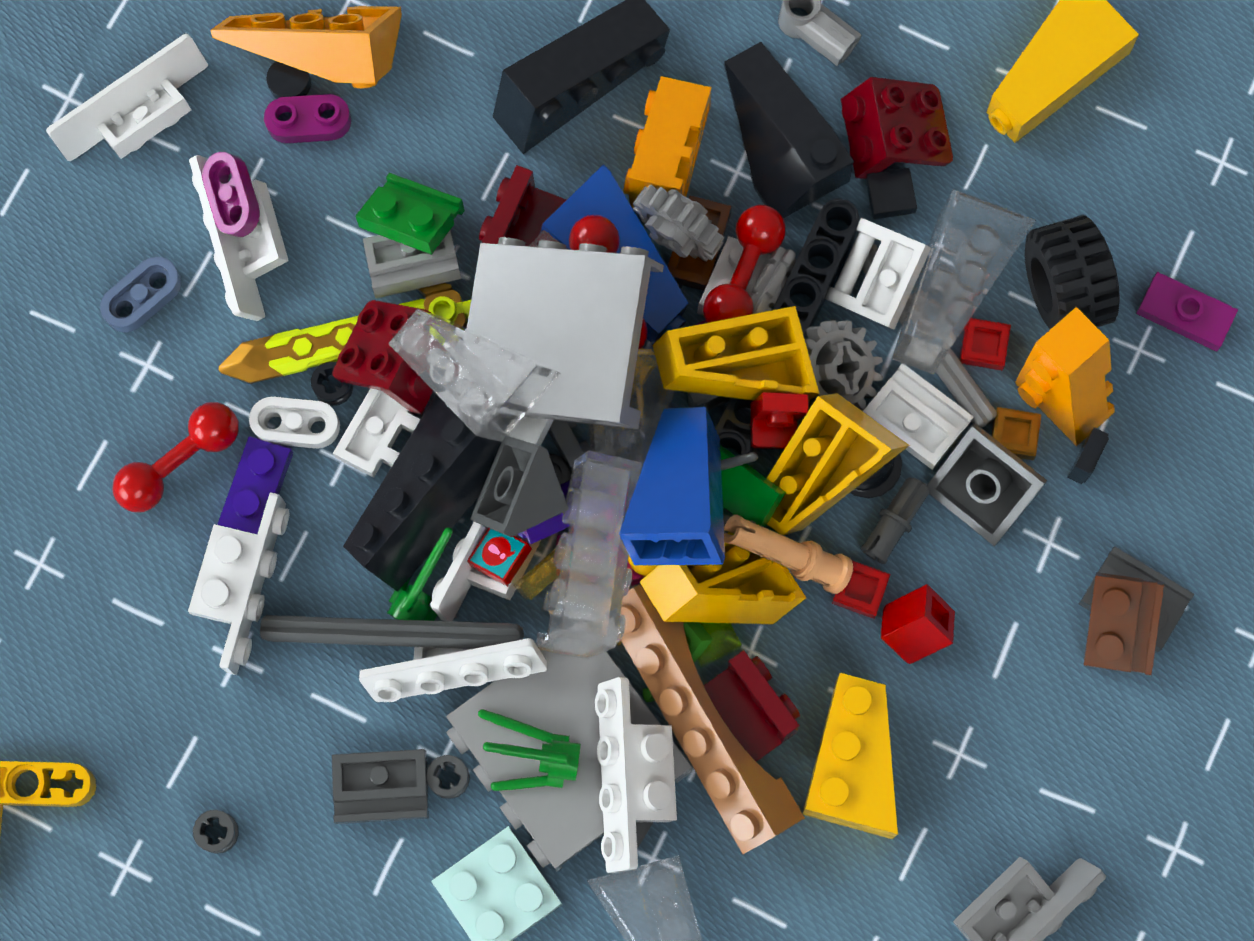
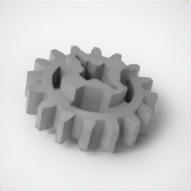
M649 185L643 188L633 203V211L640 215L639 219L645 222V226L651 231L649 236L656 243L669 248L680 257L685 258L690 255L695 259L699 257L707 262L708 259L712 260L724 243L722 242L724 236L718 233L719 228L711 224L712 221L706 216L708 211L700 203L690 200L677 190L671 189L667 192L662 187L656 189L654 186Z
M836 320L824 321L820 323V326L807 328L806 332L809 339H805L819 390V394L808 401V409L811 408L818 396L838 393L860 410H864L867 407L864 398H874L877 395L876 390L871 386L872 382L882 381L883 379L881 374L875 372V365L883 362L882 357H873L871 353L876 347L877 342L875 340L864 341L866 329L864 327L852 328V321L849 320L838 322Z

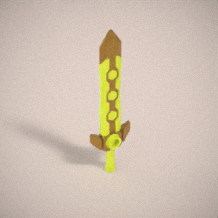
M442 283L417 289L426 299H417L398 304L431 312L460 335L455 348L464 339L462 333H465L467 329V318L469 317L471 300L462 301L460 294L453 290L450 284ZM358 316L242 342L219 365L218 370L222 374L251 384L306 371L308 368L320 366L327 362H337L340 352L345 347L357 323Z

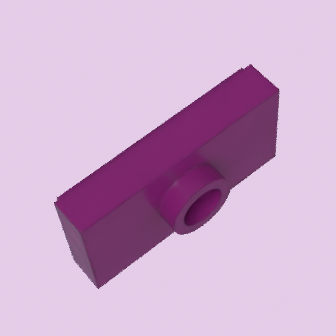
M1156 272L1136 314L1217 352L1230 329L1238 309Z

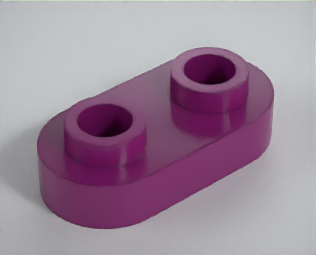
M332 94L281 97L272 101L264 112V123L273 139L281 143L337 140L349 131L352 122L346 102ZM326 110L335 111L331 118L325 119L321 117V114ZM282 113H292L289 120H278Z
M217 152L211 155L204 164L202 182L215 225L225 234L235 237L247 236L256 228L260 216L259 205L247 166L240 157L226 152Z

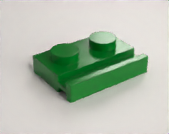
M389 173L386 176V184L383 187L378 186L356 214L359 228L432 255L454 226L455 217L458 214L462 215L465 209L462 199Z

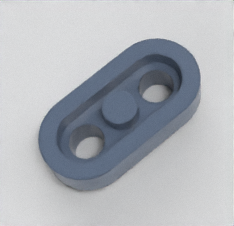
M151 257L144 260L103 296L100 304L102 317L116 331L131 332L138 329L178 294L181 288V276L174 264L166 258ZM157 279H166V284L162 288H153V284ZM124 307H133V311L129 316L120 317V312Z

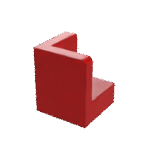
M926 584L884 606L881 639L906 663L912 664L953 644L955 611Z

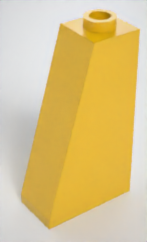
M1059 0L993 93L986 112L989 115L991 125L998 133L1002 135L1007 134L1016 143L1129 55L1139 34L1107 0Z

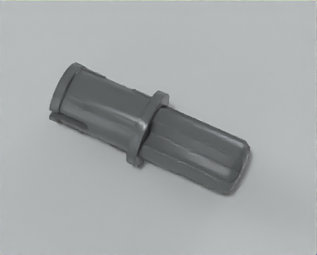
M916 478L906 479L889 507L880 510L881 519L865 544L861 546V551L873 560L878 558L877 561L879 563L886 564L889 555L904 532L909 533L912 530L910 522L928 496L930 490L928 486Z

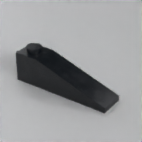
M762 42L724 62L734 108L737 112L742 133V142L751 170L750 175L753 187L764 205L776 209L784 219L850 182L854 163L853 159L832 127Z

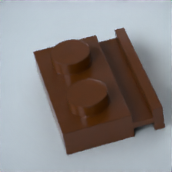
M1096 572L1084 658L1085 666L1125 672H1142L1145 675L1152 676L1165 582L1146 581L1141 578Z

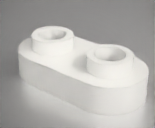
M266 397L252 407L249 415L250 427L258 439L277 445L316 449L324 448L336 440L340 431V421L334 409L321 401ZM280 417L282 419L278 428H267V423L271 418ZM315 422H325L326 425L322 432H311V426Z

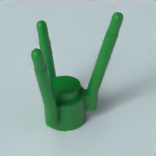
M447 527L443 531L414 585L409 584L410 577L398 592L394 591L389 599L392 605L387 614L396 620L435 621L438 615L428 606L432 597L424 593L422 589L453 534L451 528Z
M484 709L478 711V716L482 719L550 743H542V750L485 742L483 749L487 752L540 760L539 772L548 773L546 776L493 782L491 784L493 791L544 786L563 788L564 780L576 781L581 744L569 742L570 736L553 734Z

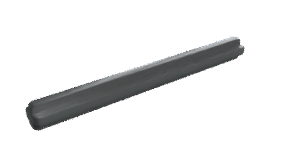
M266 615L261 619L260 636L262 639L271 642L475 649L522 640L524 638V631L520 625L510 623Z

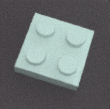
M509 826L431 881L471 941H513L563 905Z

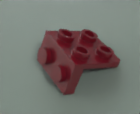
M870 77L840 99L849 141L850 156L854 161L855 178L866 179L867 174L881 172L894 162L944 167L953 161L941 95L935 85Z
M516 165L511 178L505 177L500 184L496 197L499 205L493 217L488 215L485 218L479 233V240L482 243L498 244L500 237L522 240L526 242L525 246L538 247L539 241L542 240L539 237L542 224L567 199L535 188L533 171Z
M371 300L359 314L357 323L345 347L338 356V361L332 374L341 382L383 391L410 412L422 414L460 335L428 310Z
M743 650L728 661V668L706 683L704 687L713 705L734 737L748 754L758 762L797 733L800 725L795 719L800 717V713L785 693L778 697L769 685L768 681L772 679V675L758 656L750 659Z

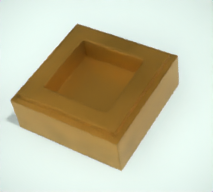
M997 407V416L993 421L992 437L1018 458L1034 461L1037 453L1042 414Z

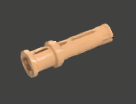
M739 515L731 516L724 526L725 531L734 534L732 536L724 533V542L790 569L796 579L800 581H815L822 584L823 589L831 594H838L843 591L851 579L853 572L851 558L844 554L833 555L823 551L821 545L814 541L799 543L746 520Z

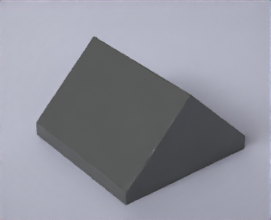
M974 423L927 486L930 489L929 494L995 546L1036 498L1047 480Z
M504 435L470 520L512 537L569 510L547 449Z

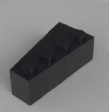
M625 0L505 68L501 76L493 118L523 154L640 69L655 64L665 53L664 47L670 32L669 27L645 0Z
M440 389L343 545L364 568L397 592L430 555L445 528L449 527L452 529L480 496L502 442L461 406L454 404L455 401Z

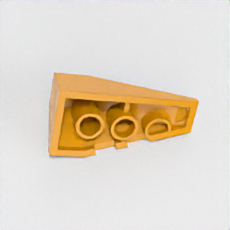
M355 6L347 7V14L333 17H323L322 9L308 10L307 13L295 15L289 20H285V16L282 13L229 16L212 28L211 34L212 38L335 83H352V87L362 89L377 85V82L392 69L402 13L401 7Z

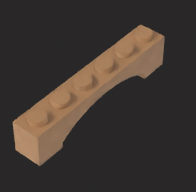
M641 584L631 588L603 608L604 612L669 725H672L674 735L742 854L774 838L803 820L805 817L782 777L776 780L748 754L716 710L693 662L687 643L684 623L664 622Z

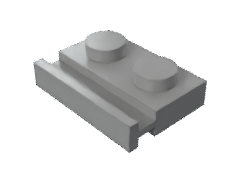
M451 230L432 255L380 235L363 238L372 289L376 299L461 279Z

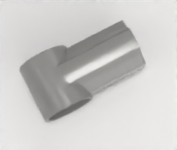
M821 0L782 1L778 17V24L782 32L791 38H801L836 66L847 59L861 39L862 35L821 4ZM802 8L809 15L797 16L790 9Z

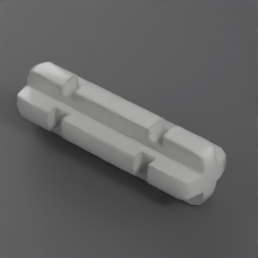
M778 247L773 251L768 260L770 263L764 267L751 291L754 294H750L754 306L753 314L772 310L770 307L776 303L788 279L786 276L790 275L796 263V255L793 250Z

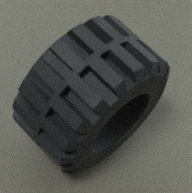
M1081 215L1030 230L1025 244L1027 278L1036 307L1049 329L1053 328L1075 307L1096 327L1115 322L1118 316L1120 301L1117 272L1105 238L1094 222L1087 218L1086 215Z

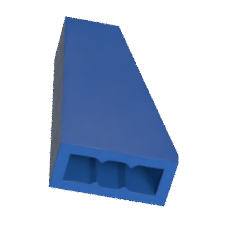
M603 164L542 224L539 237L542 240L565 244V249L571 250L569 235L574 224L585 216L600 215L608 218L619 232L620 244L617 253L621 252V247H636L649 251V258L664 265L663 272L650 271L643 316L647 324V340L654 344L668 330L679 329L685 324L686 320L682 315L689 303L611 171Z
M706 407L668 408L662 411L619 532L620 538L634 565H723L725 542L720 438Z

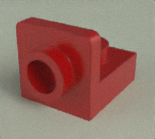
M763 392L751 402V446L753 448L785 449L797 430V421L808 412V394Z

